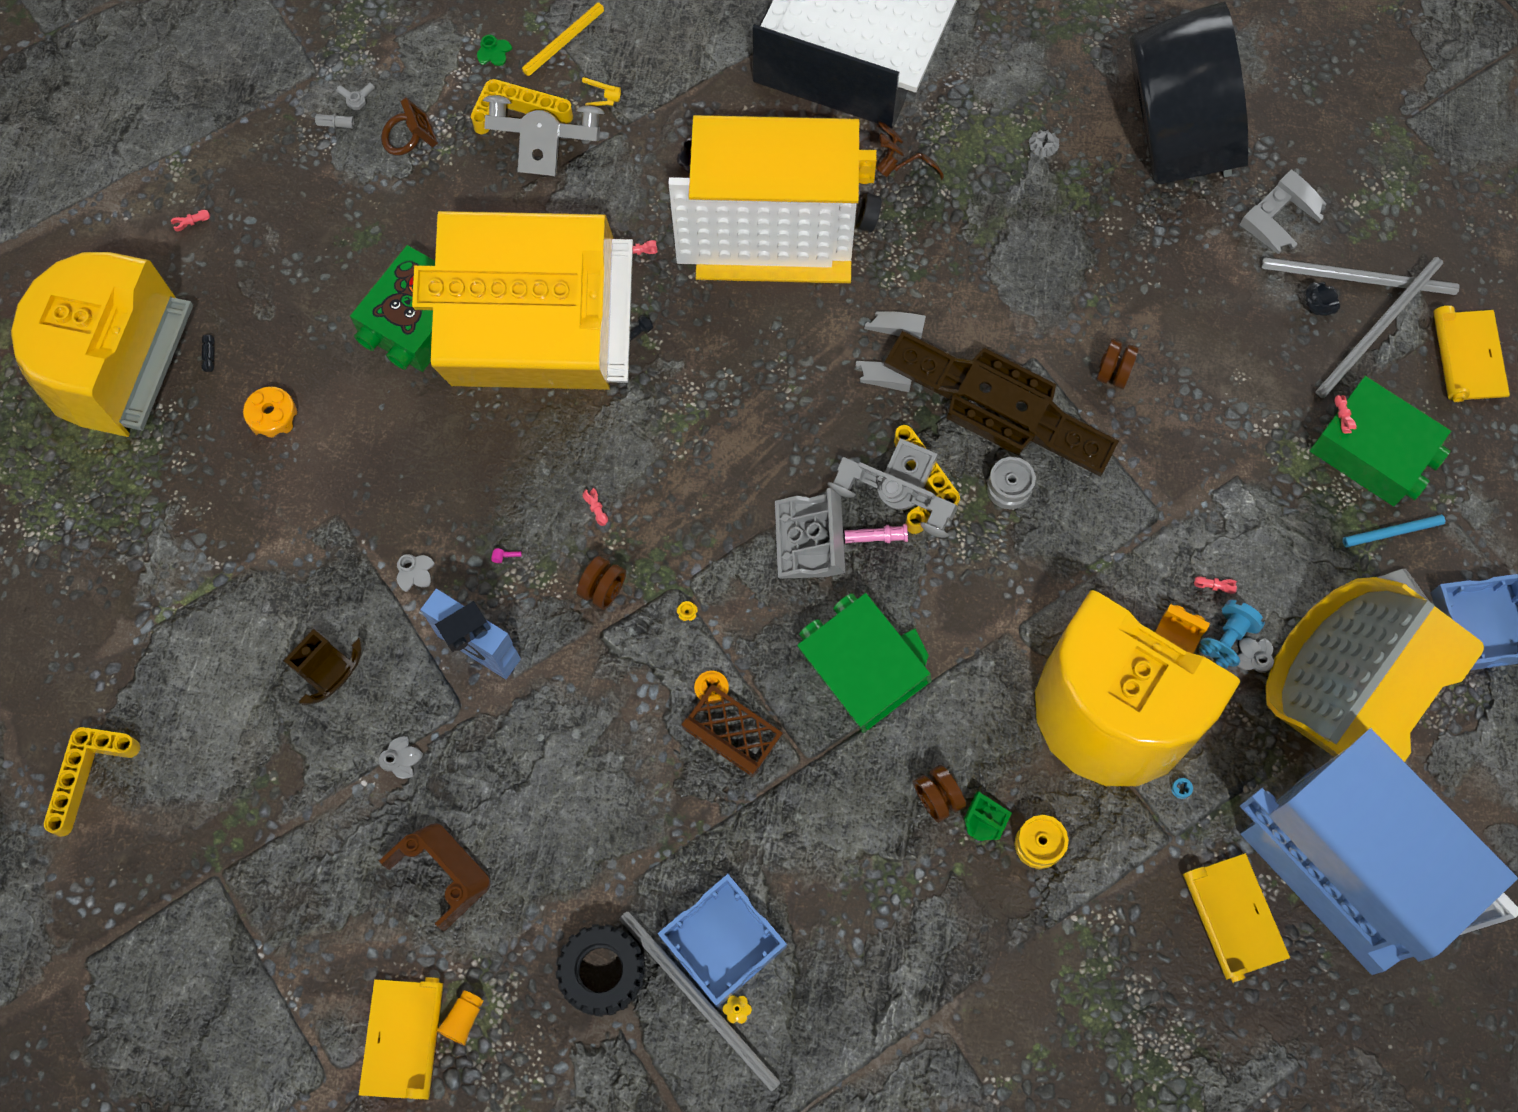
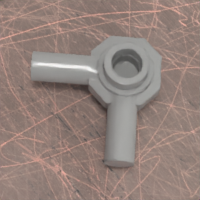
M368 83L360 92H350L340 85L336 91L346 98L348 107L353 110H360L366 104L365 97L375 87L373 84Z

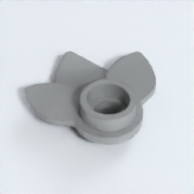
M406 554L401 556L397 562L399 570L397 583L400 588L407 592L413 584L418 587L430 586L431 577L427 570L434 566L433 560L425 555L415 557ZM407 563H412L409 568H405Z
M1242 638L1239 641L1240 651L1242 652L1238 655L1240 658L1239 668L1243 670L1255 669L1260 673L1271 670V667L1274 665V659L1271 656L1273 646L1266 638L1261 639L1258 643L1251 638ZM1259 660H1265L1267 662L1261 663L1259 662Z
M398 737L390 742L388 750L380 754L379 765L385 771H392L398 778L413 777L411 766L420 761L423 753L417 748L408 747V737ZM392 757L394 761L389 763L386 761V758Z

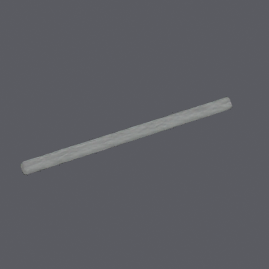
M1267 257L1263 258L1261 265L1263 269L1400 288H1408L1416 279L1414 277ZM1428 280L1420 290L1457 295L1459 284Z
M1439 257L1433 258L1316 390V394L1320 398H1325L1442 266L1443 260L1439 259Z
M628 911L619 918L621 923L769 1090H775L779 1086L780 1081Z

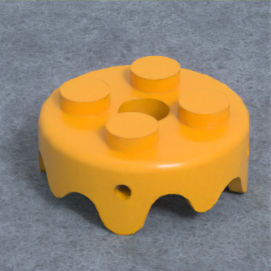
M263 387L253 392L247 398L243 414L246 423L256 435L260 433L272 438L279 433H289L292 430V421L294 416L297 415V409L291 396L283 389ZM269 406L274 407V409H273V411H272L271 413H269V414H265V413H264V410H265L267 407H269Z

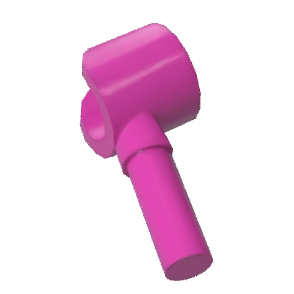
M496 548L492 553V562L502 563L503 557H521V551L505 552L502 549Z

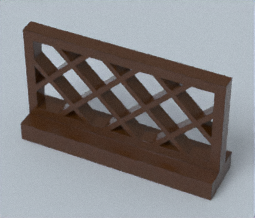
M714 685L710 686L689 717L681 724L683 730L753 778L783 735V732ZM712 692L721 697L722 704L709 706L708 698ZM725 707H737L739 716L727 718ZM723 708L724 719L712 721L710 710ZM708 711L709 722L699 723L694 718L698 712ZM753 718L756 720L757 729L745 731L743 719ZM740 720L742 731L729 733L728 722ZM725 723L727 734H715L712 725ZM770 730L776 734L771 742L762 743L761 731ZM758 732L760 744L747 746L745 734ZM743 735L745 746L735 748L731 745L730 737ZM728 737L729 743L722 738ZM761 747L762 756L756 762L749 757L748 749Z

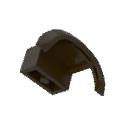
M313 629L283 660L293 671L318 691V693L313 695L305 694L300 699V704L311 705L321 702L335 693L347 681L357 667L361 657L362 641L360 638L351 645L352 654L349 660L326 638Z

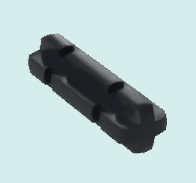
M209 334L202 336V343L204 344L202 345L203 361L201 368L204 372H212L214 370V363H212L214 362V347H212L214 345V337Z

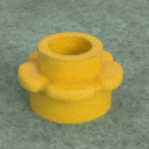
M689 601L682 602L677 608V614H679V618L682 621L694 620L698 612L696 605Z

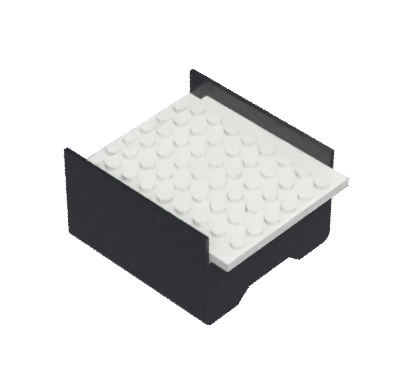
M773 0L760 25L754 24L752 27L753 82L877 124L878 121H881L893 129L904 105L908 90L917 92L957 0Z

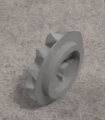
M1040 129L1031 136L1029 147L1034 154L1041 157H1049L1057 152L1059 138L1056 137L1055 133H1050L1049 130L1042 131ZM1043 139H1046L1047 143L1044 147H1042V141Z

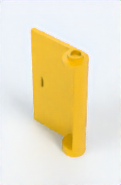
M1442 306L1435 309L1433 314L1448 399L1454 402H1462L1469 399L1509 397L1510 393L1494 310L1455 313L1453 306Z
M1246 853L1183 874L1226 980L1231 979L1232 983L1245 979V973L1290 958Z
M426 977L425 982L420 983L374 980L359 1088L360 1096L429 1100L437 1040L436 1030L438 1029L443 983H439V978Z

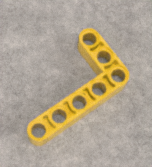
M496 79L486 82L471 113L472 124L475 132L478 134H486L490 130L485 129V115H489V102L483 101V99L491 95L503 96L509 99L511 104H506V108L525 114L536 110L546 111L552 114L559 123L568 124L573 120V112L569 100Z
M902 425L896 429L894 437L895 446H897L900 436L908 437L906 441L926 449L910 426ZM910 460L907 462L912 470L916 468L915 461ZM935 462L924 487L944 500L952 499L958 507L960 501L958 491L937 462ZM934 483H940L943 487H935ZM919 506L911 510L907 515L905 523L907 524L908 532L912 534L922 532L924 529L920 523H927L931 513ZM917 519L920 523L913 524L910 520Z
M84 727L75 729L71 734L44 820L46 831L59 837H64L73 829L95 753L132 758L139 753L140 743L124 733ZM88 735L87 740L82 743L83 738ZM106 739H109L108 744L106 746H103V742ZM127 742H130L129 747L123 750L124 745ZM81 757L80 762L75 765L77 758ZM75 778L74 783L69 786L70 780ZM68 799L67 805L62 808L63 802ZM61 821L60 827L56 829V824Z

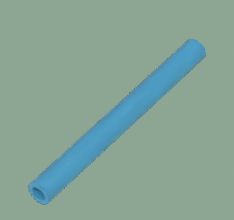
M1441 514L1344 537L1343 545L1351 547L1444 525L1445 517Z

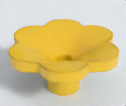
M730 996L727 1004L723 1006V1012L727 1015L729 1023L738 1022L743 1024L746 1022L747 1016L751 1014L752 1008L747 1004L748 1001L745 996H739L738 998Z

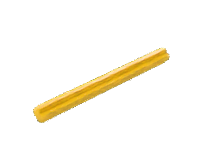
M598 2L526 63L522 67L523 73L530 76L602 14L604 12L603 5Z

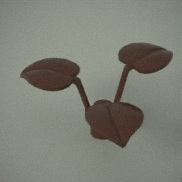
M878 121L877 127L883 128L893 139L892 142L885 134L880 133L879 135L881 147L889 148L886 156L876 166L879 172L888 177L893 170L898 171L902 166L919 158L937 169L941 180L944 179V175L937 163L923 153H917L897 165L898 160L893 154L896 151L901 156H904L902 150L896 145L897 141L902 144L903 140L887 124Z

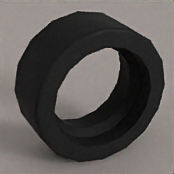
M869 193L864 194L857 214V229L873 232L880 215L881 196Z

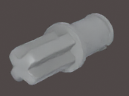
M336 113L333 115L316 114L315 123L318 126H330L334 129L337 127L353 129L354 117L337 116Z

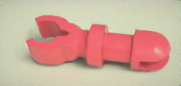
M201 210L194 215L188 214L185 218H173L171 223L173 225L180 223L179 226H174V230L178 232L189 224L193 226L195 222L208 220L210 214L207 210Z
M647 241L643 245L637 243L636 246H633V254L641 255L643 252L646 254H656L658 252L656 241Z
M1337 395L1335 397V405L1339 409L1338 416L1342 419V432L1352 433L1350 429H1356V423L1350 417L1351 411L1347 408L1346 397L1344 395Z
M593 488L588 494V490H585L582 496L591 505L590 510L595 513L597 523L600 526L606 525L608 517L601 509L602 504L598 502L597 491Z
M1199 576L1195 578L1194 585L1198 588L1208 587L1215 591L1220 589L1230 594H1235L1237 589V581L1232 579L1219 581L1218 578L1211 580Z

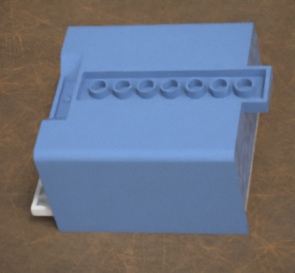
M1371 728L1350 747L1317 770L1311 769L1277 801L1269 791L1261 788L1240 805L1244 812L1253 820L1240 835L1371 975L1384 972L1400 960L1415 957L1418 962L1433 958L1440 954L1459 935L1514 919L1518 916V907L1504 893L1518 877Z

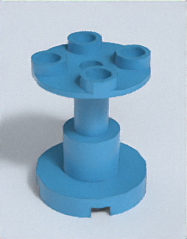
M1228 600L1222 608V613L1228 621L1223 627L1225 633L1220 641L1203 638L1199 647V651L1202 654L1215 659L1216 664L1224 669H1227L1228 666H1238L1240 663V658L1231 649L1236 639L1241 640L1246 632L1259 633L1265 625V621L1261 622L1262 615L1256 609L1246 603L1238 605L1236 604L1237 600Z

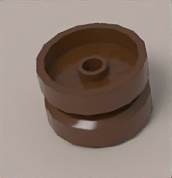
M1111 339L1099 365L1100 370L1096 381L1106 384L1110 381L1112 373H1115L1113 386L1124 389L1139 347L1129 344L1126 346L1123 355H1120L1122 342Z
M602 556L595 557L579 581L576 592L577 596L586 601L592 599L593 605L602 610L607 609L623 586L627 573L626 569L619 565L611 566L610 560Z
M938 765L930 770V778L922 775L913 781L920 801L931 817L938 823L949 817V810L956 813L966 806L964 796L958 784L942 765Z

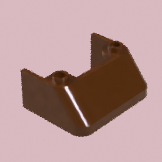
M434 823L405 836L379 862L390 870L404 856L416 857L424 850L431 855L453 880L445 890V899L451 908L434 923L438 928L446 931L489 890L491 881L489 876L440 824Z

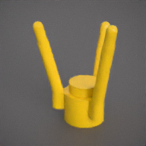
M585 77L582 78L583 83L605 89L604 98L607 99V101L585 103V106H614V102L619 103L621 87L606 85Z

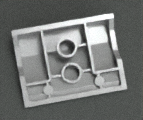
M827 488L824 495L811 498L794 496L775 501L778 578L829 577L845 573L841 496L832 488Z

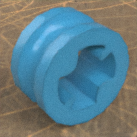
M1179 778L1172 784L1171 790L1175 797L1185 799L1192 794L1193 785L1188 779ZM1184 783L1185 789L1188 790L1187 793H1179L1180 789L1177 787V784L1180 786Z

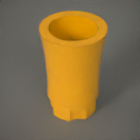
M464 990L444 1022L436 1031L452 1041L465 1046L483 1000Z

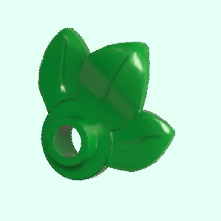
M485 35L480 42L481 48L477 52V58L481 65L490 61L496 66H502L506 62L505 53L512 50V46L507 40H497L493 35Z

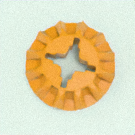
M706 671L696 679L694 690L698 699L701 700L708 689L706 681L711 685L717 684L716 687L728 695V681L720 672ZM712 692L708 702L715 705L721 702V697Z

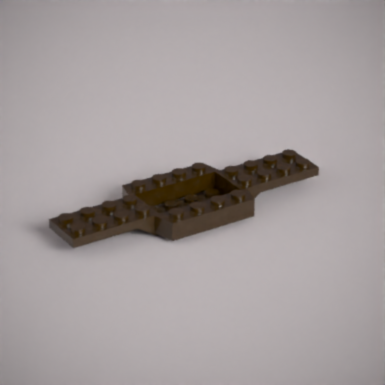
M902 331L883 366L949 399L950 404L946 419L1018 456L1033 442L1101 477L1119 440L1064 413L1053 402L1056 389L1055 383L986 348H983L973 360L956 358ZM983 383L988 384L991 387V391L988 393L982 392L980 385ZM961 396H965L967 399L973 400L987 409H991L1004 418H1008L1022 427L1028 428L1029 432L961 398ZM1024 402L1027 405V410L1019 411L1016 408V404Z

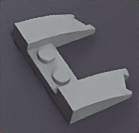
M1291 169L1279 181L1278 185L1243 217L1240 226L1279 254L1281 252L1280 247L1289 245L1292 250L1297 246V243L1273 218L1291 201L1320 223L1323 219V215L1320 214L1321 208H1325L1326 203L1302 177Z
M877 311L875 313L876 318L871 323L867 322L864 327L867 330L900 336L901 332L904 331L921 340L926 316L903 312ZM856 361V369L862 368L864 375L860 378V382L905 392L910 391L912 380L883 366L884 363Z

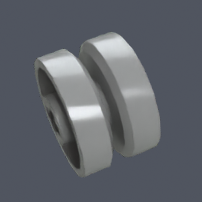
M1017 457L1002 458L996 462L987 482V493L991 501L1001 508L1010 510L1020 508L1026 504L1035 486L1036 476L1034 469L1028 462Z

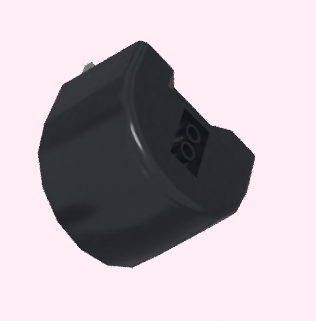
M1226 2L1179 15L1134 33L1130 38L1132 68L1154 182L1165 184L1223 171L1224 177L1232 176V169L1248 166V118L1245 89L1236 35Z

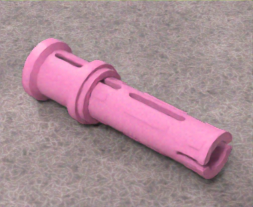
M907 524L893 527L886 525L884 528L844 530L845 544L873 541L890 543L891 541L901 540L908 542Z

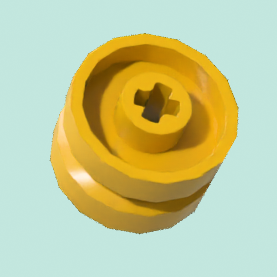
M1038 815L1028 819L1016 834L1014 845L1016 854L1023 863L1031 868L1045 869L1056 864L1067 851L1069 840L1067 831L1061 822L1051 816ZM1043 840L1045 844L1042 845L1039 843V841Z

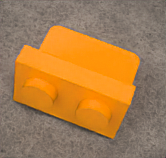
M1170 604L1164 612L1155 633L1184 651L1194 654L1201 637L1207 631L1210 623L1205 621L1202 616L1186 612L1181 606Z

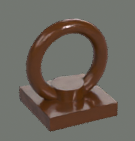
M407 97L400 101L405 113L393 116L385 124L381 134V142L384 149L395 156L404 155L414 149L420 138L431 147L437 145L438 142L427 114ZM406 121L407 127L413 136L405 146L394 148L389 143L390 131L398 122Z

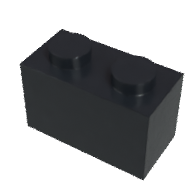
M474 601L435 624L452 652L464 649L470 641L475 638L480 639L484 637L488 630L491 629Z

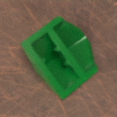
M976 792L964 818L967 833L978 841L999 840L1012 812L982 793Z

